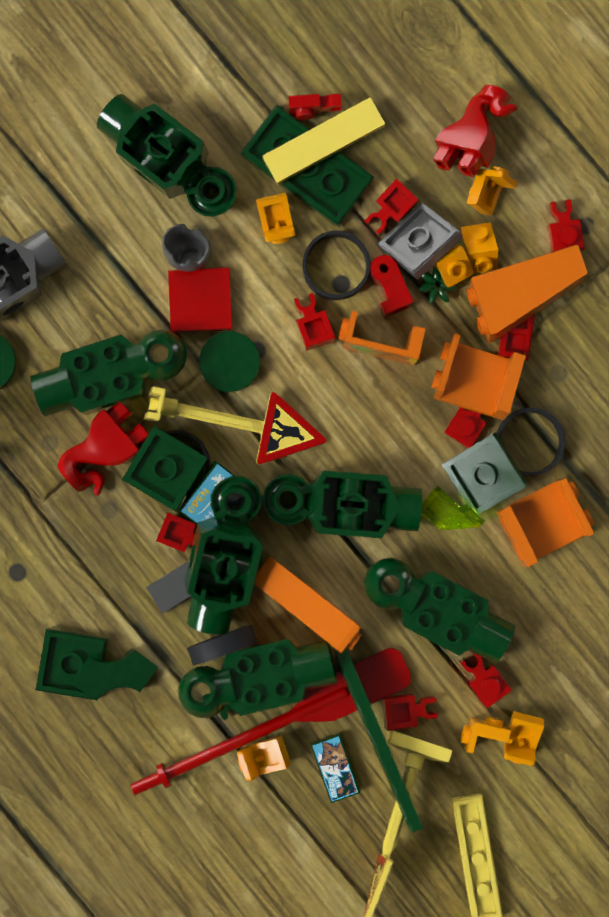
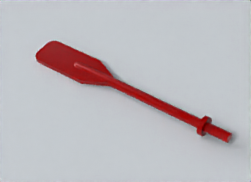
M394 648L384 649L353 664L370 704L405 689L411 681V674L401 653ZM341 670L336 672V684L307 690L305 700L297 702L290 711L165 768L163 763L156 765V773L130 784L133 794L136 796L160 784L168 788L172 786L171 779L291 723L336 721L357 711Z

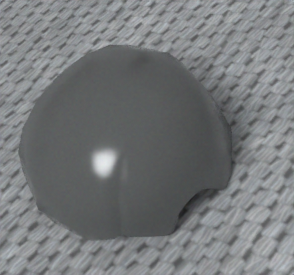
M178 224L169 228L162 237L164 256L168 264L179 271H197L206 265L211 256L210 241L200 229L194 231L188 229L185 224Z

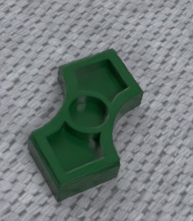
M132 648L123 657L112 661H100L89 656L70 682L97 701L105 692L114 688L127 687L141 692L158 666Z

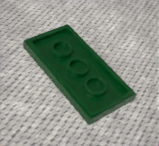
M276 104L242 149L240 156L274 180L262 156L310 129ZM339 151L279 185L338 228L374 180V176Z

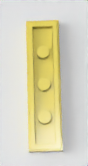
M370 97L266 153L262 157L278 185L385 127V122Z
M482 793L452 797L451 801L471 917H503Z

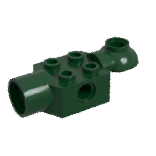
M119 94L105 106L98 118L97 129L117 144L116 153L129 168L169 199L185 193L189 205L195 212L203 216L215 217L224 214L232 207L237 193L235 181L227 171L219 167L206 166L208 150L202 139L155 103L142 109L124 94ZM209 189H220V193L215 199L205 198Z
M164 329L151 331L144 335L140 342L135 345L120 334L62 353L59 367L30 376L33 393L40 411L45 417L73 407L80 413L89 415L110 408L119 402L126 403L144 397L147 377L161 381L169 380L178 375L186 362V347L179 336ZM160 346L166 347L168 349L166 360L155 362L152 356L153 351Z
M324 470L318 474L311 485L299 476L291 474L280 475L270 481L262 497L264 510L268 517L276 523L286 526L295 525L309 518L315 532L319 534L383 538L388 529L417 532L421 521V489L391 486L387 475ZM284 491L292 492L296 498L295 505L290 509L283 508L279 502L280 495Z
M230 476L222 479L214 487L211 494L210 506L214 517L200 521L197 524L184 581L187 594L192 597L187 624L191 628L203 633L214 635L228 633L234 609L248 605L250 602L263 543L259 534L248 525V522L258 514L262 504V495L259 487L246 477ZM234 493L243 495L239 503L231 504L227 502L228 498Z
M384 558L373 563L366 573L364 585L365 592L370 601L384 609L400 608L401 624L403 627L458 656L470 650L494 664L499 662L507 650L516 626L489 612L487 599L430 569L415 578L411 568L402 560L395 558ZM390 575L396 576L399 580V586L396 591L385 592L382 588L383 579Z
M286 639L230 653L225 656L221 670L209 666H198L189 670L182 677L179 684L178 698L182 707L190 715L197 718H210L217 715L226 704H229L242 716L304 701L307 690L336 684L337 677L330 647L326 640L296 647L291 640ZM201 683H205L210 689V696L205 701H200L195 695V689Z

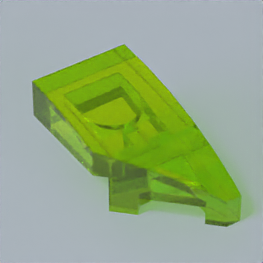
M439 486L434 488L422 503L421 515L440 530L478 528L485 523L467 504L460 507Z

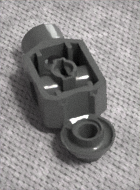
M44 229L39 230L20 243H16L4 235L0 237V321L42 296L41 281L67 266Z

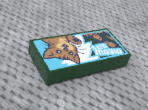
M340 733L311 742L310 745L330 802L334 803L359 794L360 790Z

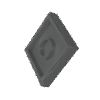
M421 203L390 231L378 245L383 252L392 257L395 262L418 280L454 247L463 236L458 229L424 203Z

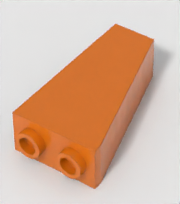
M575 245L471 278L469 289H466L467 298L470 306H476L479 314V317L476 318L477 327L481 335H486L488 343L497 340L584 282L588 271L579 246Z
M270 555L257 572L254 584L339 652L342 653L345 648L351 650L361 637L359 622Z

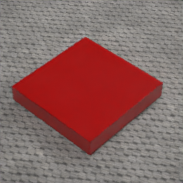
M229 268L199 269L193 272L168 271L171 332L233 330Z

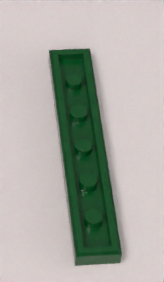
M345 649L342 653L338 652L335 659L410 832L414 833L423 829L422 823L348 651Z

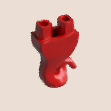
M494 85L483 86L480 92L474 95L468 102L463 117L438 134L435 142L439 148L433 161L439 169L449 171L457 160L459 161L457 168L460 173L474 178L481 166L489 168L496 151V138L486 113L490 110L496 117H504L517 111L516 104H508L512 99L508 92Z
M122 402L117 403L108 410L103 409L92 420L87 438L61 455L57 469L78 492L84 491L92 484H95L93 491L96 496H99L105 484V478L102 473L92 470L82 474L78 470V465L81 463L105 466L126 464L135 458L149 435L148 431L140 423L128 434L121 427V424L133 415Z

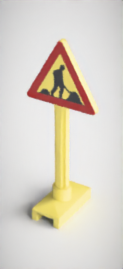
M153 386L149 391V396L158 398L151 397L149 410L155 412H146L144 415L145 420L156 422L161 416L174 418L176 415L260 433L261 440L256 463L259 465L326 443V438L275 392L270 393L265 420L260 421L180 404L176 399L165 397L166 389Z
M389 731L386 740L387 744L407 752L403 764L406 767L402 779L410 797L418 770H422L424 760L449 763L452 754L450 749L395 731ZM395 801L384 837L383 852L378 854L364 917H372L393 863L390 856L396 847L404 821L397 801Z

